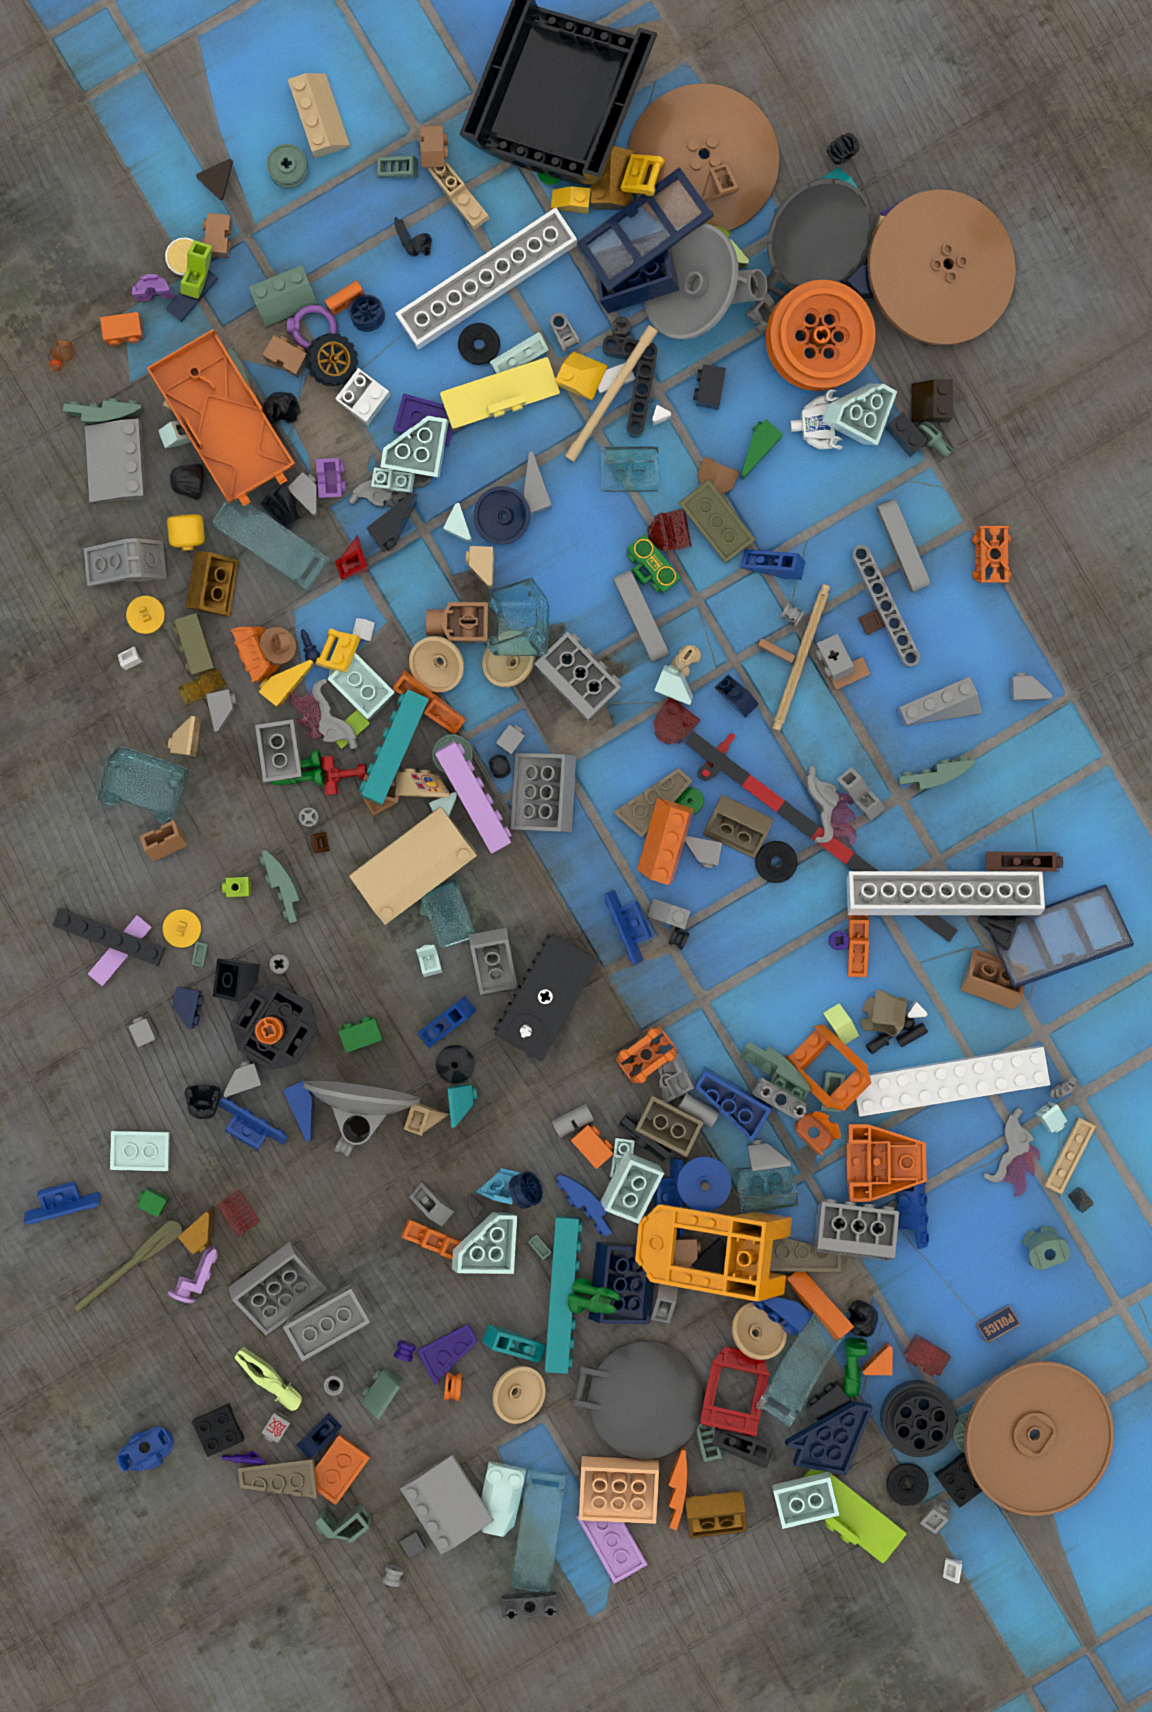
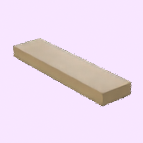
M1077 1117L1044 1186L1062 1195L1096 1128L1095 1125Z

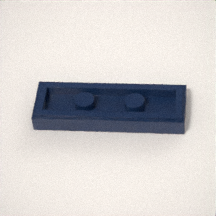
M208 270L199 299L179 292L167 306L166 310L182 322L218 278Z

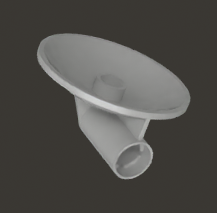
M704 223L670 248L677 272L679 290L645 301L644 305L649 320L659 332L674 339H693L713 328L726 313L730 304L763 300L767 293V279L760 269L738 271L737 254L728 236L720 229Z
M320 1080L304 1081L303 1088L310 1090L317 1098L332 1107L343 1138L353 1145L365 1143L387 1114L396 1113L412 1105L420 1104V1097L385 1088ZM355 1115L364 1117L370 1125L369 1132L361 1135V1137L357 1136L351 1130L350 1125H348V1121H351Z

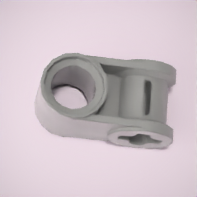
M563 313L553 314L550 320V327L561 350L565 352L566 348L575 343L579 344L580 340ZM556 319H561L564 325L556 327L553 322Z

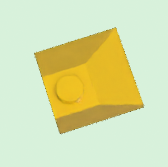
M573 351L562 364L555 381L558 387L593 401L608 365Z

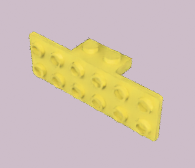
M545 357L442 391L440 396L452 429L492 416L494 418L503 416L505 412L510 410L512 412L521 410L525 405L558 395L560 391L556 384L549 359Z

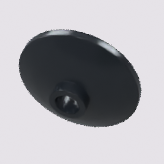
M451 1045L439 1053L436 1060V1069L443 1080L454 1084L461 1083L471 1076L474 1070V1058L465 1047ZM453 1061L458 1062L459 1066L457 1068L451 1066Z

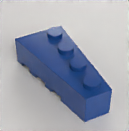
M704 1067L695 1082V1088L753 1142L770 1114L772 1106Z

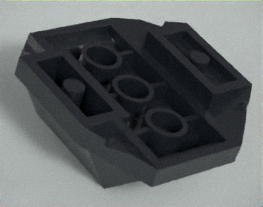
M280 984L251 990L230 1023L238 1051L270 1070L297 1064L317 1032L312 1003ZM265 1017H276L284 1026L282 1038L274 1044L260 1042L255 1034L257 1023Z

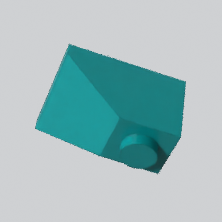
M473 1084L449 1086L448 1098L451 1128L458 1125L473 1106L474 1100L477 1099V1089L473 1088Z

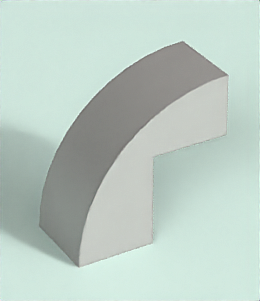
M852 767L837 778L844 791L870 821L885 810L882 802L869 790L863 778Z

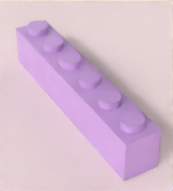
M454 740L434 751L490 853L492 854L510 844L509 838L512 835L508 827L503 828L500 823L503 819L499 811H494L491 807V804L494 802L489 793L484 794L481 789L484 787V784L480 777L475 778L472 773L475 768L470 760H465L463 754L466 752L461 743L456 744Z

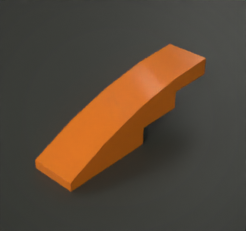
M848 915V977H867L869 952L868 915Z
M409 1218L401 1234L402 1238L417 1243L421 1247L437 1252L449 1259H453V1249L462 1242L460 1239Z
M685 1446L680 1447L668 1479V1486L673 1487L668 1504L669 1507L674 1509L669 1520V1528L674 1530L678 1528L686 1495L687 1461Z

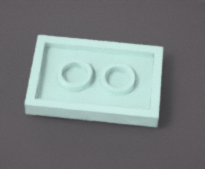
M111 1131L110 1170L169 1171L170 1132Z

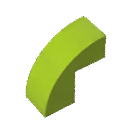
M196 240L193 241L187 253V271L180 283L181 294L199 299L210 266L212 245Z

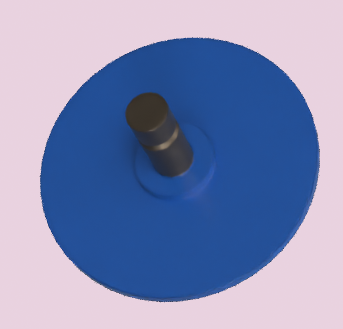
M697 1157L687 1162L681 1169L677 1180L678 1192L682 1200L691 1208L700 1211L713 1210L721 1206L728 1198L731 1191V1177L727 1168L720 1161L711 1157Z

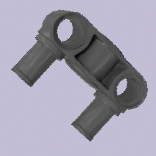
M554 1591L503 1595L501 1596L502 1617L508 1621L538 1616L553 1618L558 1613L557 1593ZM531 1601L534 1603V1606L526 1608L524 1606L525 1603Z

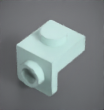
M424 945L416 949L424 977L442 973L435 945Z

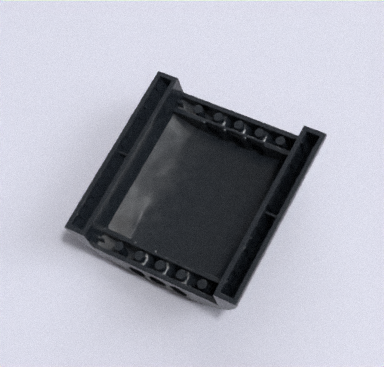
M512 0L461 128L460 136L482 151L521 168L572 183L595 184L599 182L654 45L657 32L638 27L636 35L538 7L535 0Z

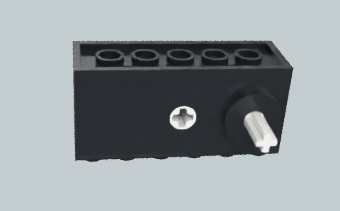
M554 933L551 936L547 935L542 943V946H544L543 951L536 953L532 960L535 965L532 970L527 969L522 978L525 980L523 986L518 985L513 994L516 997L513 1003L509 1001L503 1011L506 1016L503 1020L499 1018L494 1027V1030H496L495 1036L541 1062L599 962V959ZM548 991L551 998L545 999V1001L542 1000L541 992L545 993Z

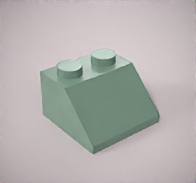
M383 1367L381 1371H376L372 1377L373 1384L371 1387L367 1385L361 1394L364 1397L361 1403L377 1419H380L403 1381L401 1377L386 1367Z

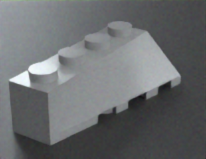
M970 677L896 709L904 727L982 714L979 697Z

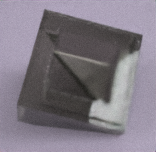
M1077 1187L1068 1194L1069 1199L1078 1211L1082 1213L1094 1205L1093 1201L1080 1187Z

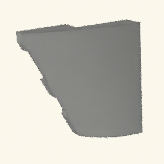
M679 1053L675 1055L676 1057L672 1062H666L658 1068L660 1074L659 1087H662L663 1099L661 1101L665 1103L695 1088V1082Z

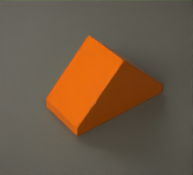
M886 1342L861 1367L862 1373L864 1375H892V1346Z

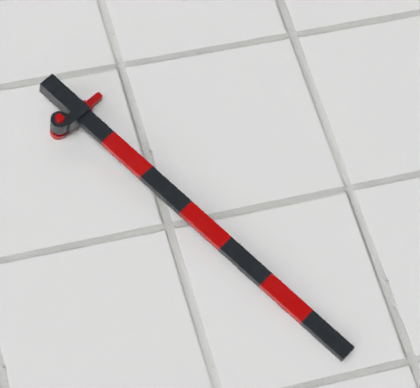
M694 731L685 741V745L707 760L697 770V777L700 780H710L719 771H722L813 841L816 837H823L824 830L725 755L729 749L728 746L735 738L733 733H730L717 748ZM834 837L827 843H817L853 871H878ZM913 915L948 942L951 941L958 931L938 915Z

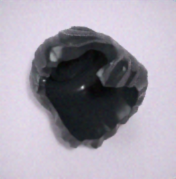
M272 393L263 404V413L268 421L274 424L281 420H285L287 423H294L298 420L297 417L301 413L297 398L292 393Z
M193 464L174 468L170 474L172 490L179 495L199 500L204 484L203 465Z
M206 1084L187 1087L184 1095L190 1115L200 1120L212 1118L216 1113L218 1100L221 1095L220 1087Z
M856 1300L851 1303L848 1308L851 1316L848 1320L854 1328L850 1331L853 1335L872 1336L878 1321L877 1310L865 1301Z

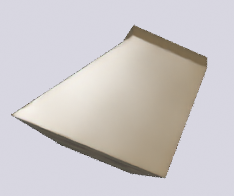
M421 1103L419 1105H412L404 1130L422 1136L425 1131L449 1114Z

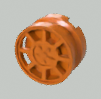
M265 1017L257 1023L255 1034L260 1042L274 1044L282 1038L284 1026L276 1017Z
M447 1372L444 1400L451 1398L454 1401H460L462 1374L452 1375V1373Z

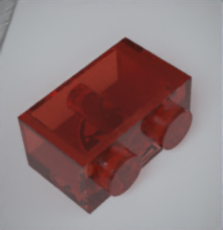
M916 1333L904 1352L907 1357L906 1361L914 1366H917V1364L924 1367L923 1371L931 1376L936 1374L940 1377L951 1358L948 1352Z

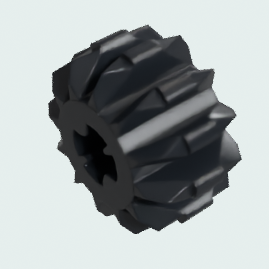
M852 133L841 135L828 146L826 151L828 157L834 164L840 165L845 163L859 152V141Z

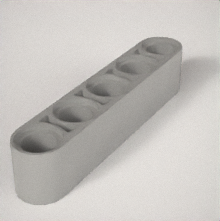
M893 499L876 506L878 516L910 591L913 593L930 586L929 577L896 500Z
M631 570L613 577L615 586L650 661L653 663L668 656V649Z

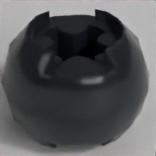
M495 755L489 760L493 777L504 778L511 772L506 756Z

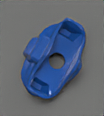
M156 1426L131 1436L129 1442L120 1450L117 1456V1463L121 1470H152L163 1464V1458L173 1448L171 1433L162 1427ZM142 1442H148L150 1445V1450L147 1453H143L140 1450Z

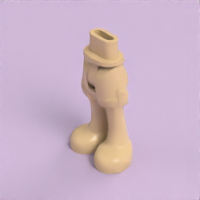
M686 645L672 659L671 665L676 666L687 677L690 673L688 666L691 663L700 661L701 651L693 645Z

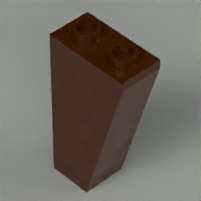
M986 852V871L1060 872V868H1063V857L1058 852Z

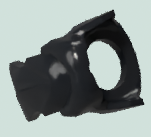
M395 217L396 232L408 255L415 257L419 255L420 251L425 256L430 255L431 235L423 233L411 239L404 221Z

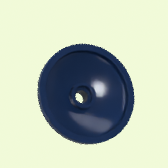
M498 486L487 490L480 496L475 505L474 522L478 532L483 538L495 544L515 542L524 535L530 523L531 513L527 500L519 491L510 487ZM504 513L508 514V518L506 520H504L502 517Z

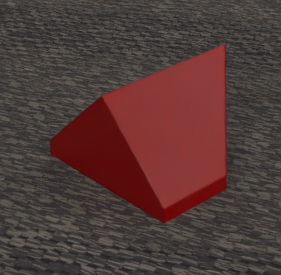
M358 535L341 558L335 561L341 580L369 571Z

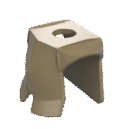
M877 989L875 998L868 997L862 1007V1011L868 1014L866 1019L860 1020L862 1028L865 1031L886 1032L890 1036H897L904 1027L907 1000L904 997L897 998Z

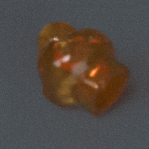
M57 340L56 345L51 348L50 354L53 359L48 363L52 371L58 372L62 369L63 364L61 360L68 362L74 358L71 342Z

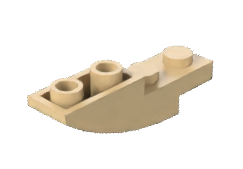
M446 161L445 166L428 168V171L444 194L474 230L490 219L486 211L472 196L463 181Z

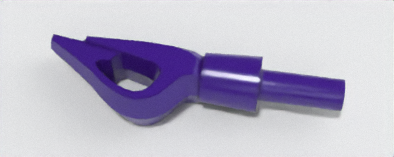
M250 1451L246 1455L222 1456V1460H229L234 1463L266 1465V1461L254 1451Z

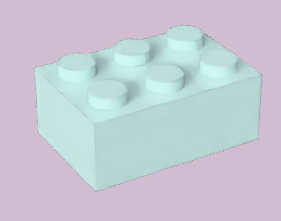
M625 1151L600 1201L604 1210L639 1224L664 1175L661 1167L656 1163Z
M829 1472L772 1485L782 1529L839 1516Z

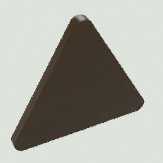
M233 160L223 161L196 175L219 200L224 199Z

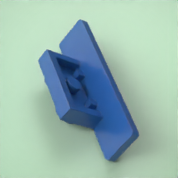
M615 890L605 893V903L610 908L613 923L619 930L620 940L626 947L628 959L635 965L643 961L637 942L652 937L649 926L638 901L622 907Z
M221 1098L218 1106L234 1115L225 1129L226 1133L256 1151L259 1150L267 1136L282 1145L286 1143L288 1136H286L283 1130L271 1127L265 1119H258L253 1116L250 1110L238 1107L233 1100Z
M670 1158V1177H662L654 1193V1208L659 1204L685 1208L677 1187L678 1175L684 1166L682 1159ZM677 1228L676 1236H684L685 1229Z
M75 1181L39 1190L37 1196L42 1207L26 1211L24 1223L25 1225L36 1224L42 1220L55 1219L61 1215L74 1214L84 1209H93L100 1205V1192L81 1197Z
M926 1182L915 1185L914 1190L896 1192L897 1211H899L898 1229L916 1230L917 1249L925 1248L929 1243V1234L927 1232L928 1214L926 1213L928 1199L925 1194Z

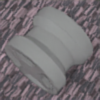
M307 807L301 810L299 820L302 825L313 827L319 822L320 816L315 809Z
M341 1135L334 1151L337 1153L342 1152L344 1156L349 1157L354 1145L348 1143Z
M386 1565V1575L383 1576L382 1582L389 1586L399 1587L402 1582L400 1578L404 1574V1569L396 1565Z

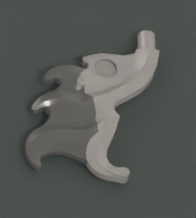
M415 474L413 489L427 486L431 482L432 476ZM372 480L357 486L352 491L353 494L348 499V502L354 505L359 498L363 497L379 507H383V502L386 501L393 508L398 504L399 500L405 499L411 493L371 487Z

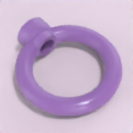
M305 306L295 314L294 318L287 319V333L292 334L296 343L306 350L311 343L305 341L299 332L300 321L305 315L309 313L323 315L329 323V333H337L335 317L323 306Z

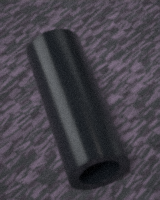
M921 1023L896 1037V1040L902 1048L928 1033V1030Z

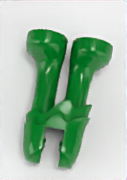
M319 749L313 750L310 757L300 759L301 769L322 767V756ZM323 768L302 772V777L271 781L270 783L273 785L299 784L298 782L314 781L316 785L322 786L325 782Z
M580 1277L573 1283L572 1291L580 1295H592L593 1297L588 1299L576 1294H569L568 1307L572 1313L576 1314L582 1313L585 1308L594 1313L612 1314L616 1313V1308L610 1305L611 1301H619L621 1296L618 1292L609 1288L594 1287L590 1280Z
M851 1337L845 1339L847 1364L844 1366L843 1386L844 1392L848 1397H857L860 1391L861 1368H858L857 1361L858 1357L867 1355L869 1350L867 1340L863 1338Z

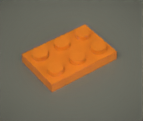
M339 1434L315 1467L318 1493L336 1505L370 1459V1456Z

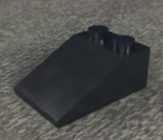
M413 493L366 528L383 552L386 549L390 551L397 545L396 542L399 540L417 503Z

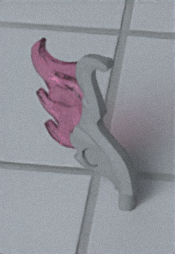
M327 679L316 682L313 685L312 691L304 697H296L295 691L291 692V705L303 713V719L297 718V721L312 729L311 733L305 732L308 737L317 739L324 735L323 741L326 742L346 739L351 750L358 748L357 736L352 727L347 722L331 715L332 708L321 691L322 686L328 683Z
M809 767L808 775L806 776L807 788L811 797L822 807L820 818L824 830L823 837H816L814 842L827 843L832 838L842 836L847 838L849 846H852L856 842L857 834L850 825L849 818L856 820V816L846 805V802L850 805L853 804L852 799L847 794H837V786L819 781L816 777V768Z
M1018 1107L1012 1115H1009L1005 1124L1004 1135L1008 1151L1002 1154L996 1174H983V1177L991 1182L1004 1181L1014 1185L1016 1192L1013 1194V1197L1020 1196L1025 1192L1027 1185L1025 1180L1026 1172L1030 1171L1031 1175L1034 1176L1035 1167L1032 1162V1156H1036L1037 1160H1040L1039 1150L1029 1144V1141L1034 1140L1032 1135L1019 1124L1018 1118L1023 1111Z

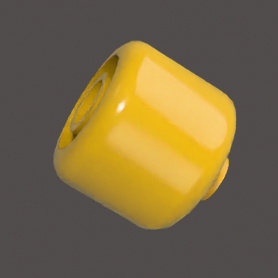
M200 514L176 515L167 518L168 538L171 546L182 547V551L194 550V546L202 545L205 542L203 517Z

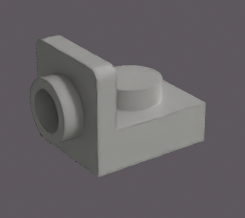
M935 1498L932 1502V1507L921 1518L920 1524L936 1534L949 1521L951 1508L945 1502Z

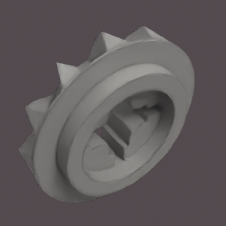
M1070 1077L1061 1081L1052 1088L1049 1093L1050 1096L1058 1099L1069 1094L1076 1088L1078 1080Z

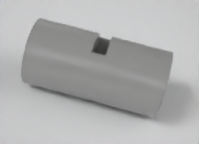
M685 1093L677 1108L704 1122L703 1124L709 1128L714 1125L720 1111L688 1093Z
M585 1103L552 1120V1124L559 1137L562 1138L594 1121V1118Z
M340 1368L330 1371L324 1382V1389L329 1395L334 1396L341 1393L347 1381L345 1371ZM332 1380H337L339 1384L333 1383Z

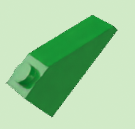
M767 419L763 423L759 421L752 429L754 433L740 476L742 480L745 479L783 436Z

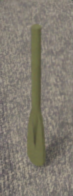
M169 1220L142 1244L133 1258L74 1306L77 1312L81 1311L137 1263L150 1258L177 1239L182 1233L181 1224L176 1220Z

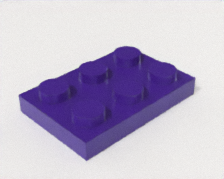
M403 393L393 431L403 434L427 416L448 419L444 405ZM450 422L448 423L445 442L447 447H449L454 430Z

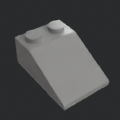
M292 719L255 725L263 782L302 777L296 721Z
M507 928L469 934L470 948L480 995L517 988Z

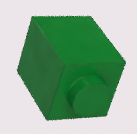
M149 1187L146 1191H141L137 1199L139 1201L137 1207L158 1218L162 1214L169 1197Z

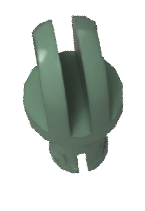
M924 421L918 426V430L928 440L926 445L937 449L944 458L954 450L943 440V433L932 423Z

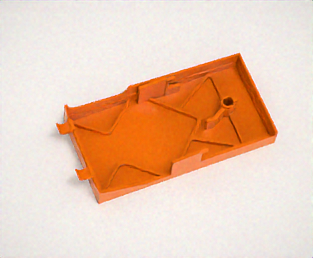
M214 329L147 367L150 376L229 505L238 499L243 506L251 502L247 494L274 478L277 479L280 485L287 481L283 473L293 468L295 462L272 428L253 391L243 379Z

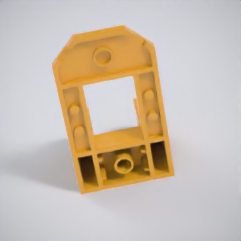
M659 1204L652 1212L644 1216L639 1223L635 1260L645 1270L650 1282L759 1302L784 1295L786 1275L770 1272L773 1240L790 1237L792 1217L757 1211L730 1216ZM677 1228L728 1236L724 1274L673 1265Z

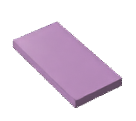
M579 1514L576 1515L614 1584L648 1565L625 1522L579 1520Z

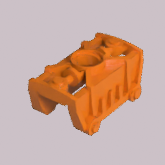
M980 526L975 535H973L975 570L972 572V577L978 583H1009L1011 577L1008 567V544L1011 542V536L1008 534L1009 526ZM985 529H989V533L992 536L990 545L985 540ZM1000 529H1002L1000 535L1001 545L999 546V540H997V535L1000 533ZM992 549H997L1000 552L998 559L990 557ZM990 563L993 573L990 575L989 580H985V568ZM1001 564V572L999 574L997 572V568H1000Z
M247 626L230 630L236 641L234 643L239 650V657L245 665L246 672L249 671L252 679L251 682H263L278 671L281 666L271 665L266 660L258 641L260 636L266 631L265 627Z
M661 1026L656 1029H649L647 1035L629 1049H622L615 1060L632 1083L639 1082L640 1084L645 1082L647 1076L664 1063L672 1062L676 1057L678 1049ZM662 1032L663 1035L660 1038V1042L651 1044V1040ZM671 1044L673 1046L663 1054L657 1053L662 1045ZM644 1049H649L652 1052V1056L648 1060H644L641 1057V1051ZM631 1055H637L633 1058L634 1061L632 1063L621 1064ZM636 1064L638 1066L642 1064L641 1071L631 1077L629 1074L632 1072L633 1067Z

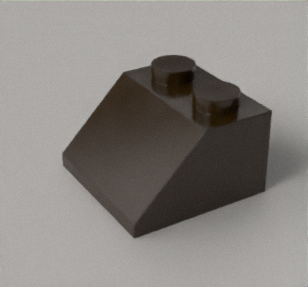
M933 379L911 384V422H950L952 420L953 379Z

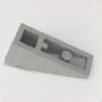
M533 451L529 452L524 487V497L529 504L531 515L552 508Z

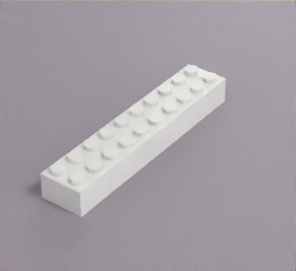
M554 208L396 312V317L417 350H420L576 247L577 238L557 208Z
M849 871L846 878L848 915H1041L1045 909L1043 872Z
M1033 1046L870 1073L871 1084L855 1099V1106L858 1116H867L1048 1086L1050 1081L1044 1047Z

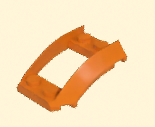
M824 1024L813 1026L816 1030L790 1056L785 1054V1058L802 1074L811 1088L810 1091L827 1108L845 1111L871 1084V1077L868 1072L869 1067ZM829 1044L836 1048L856 1068L830 1096L804 1072Z

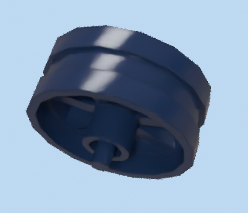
M362 295L357 297L349 307V315L353 325L360 331L371 332L376 330L385 320V311L381 301L376 296Z
M525 1171L513 1176L509 1182L511 1198L518 1207L526 1209L540 1203L543 1191L540 1181L535 1174Z

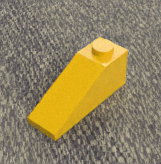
M308 660L270 677L269 680L266 678L259 686L261 688L259 693L279 708L315 665L314 662Z

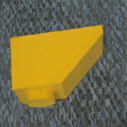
M570 186L554 189L552 191L551 210L557 208L558 211L588 214L591 188Z

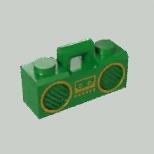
M645 534L627 548L628 554L626 556L633 564L635 562L638 564L631 571L643 585L651 580L653 582L651 584L652 588L657 593L665 594L681 580L679 574ZM641 567H643L647 571V573L649 574L648 577H646L640 570Z

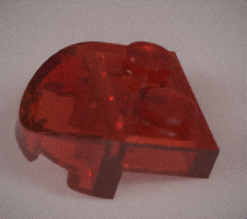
M683 509L659 513L654 517L651 525L648 526V537L655 547L663 551H676L692 547L686 512Z
M670 697L653 720L654 733L665 744H680L686 740L700 719Z

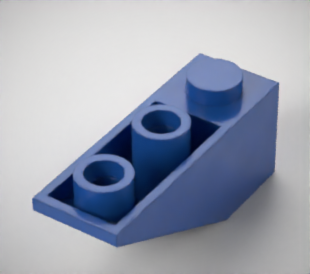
M773 1297L759 1302L752 1301L757 1309L763 1310L768 1314L767 1316L770 1320L780 1324L787 1334L793 1336L802 1331L813 1315L798 1302Z

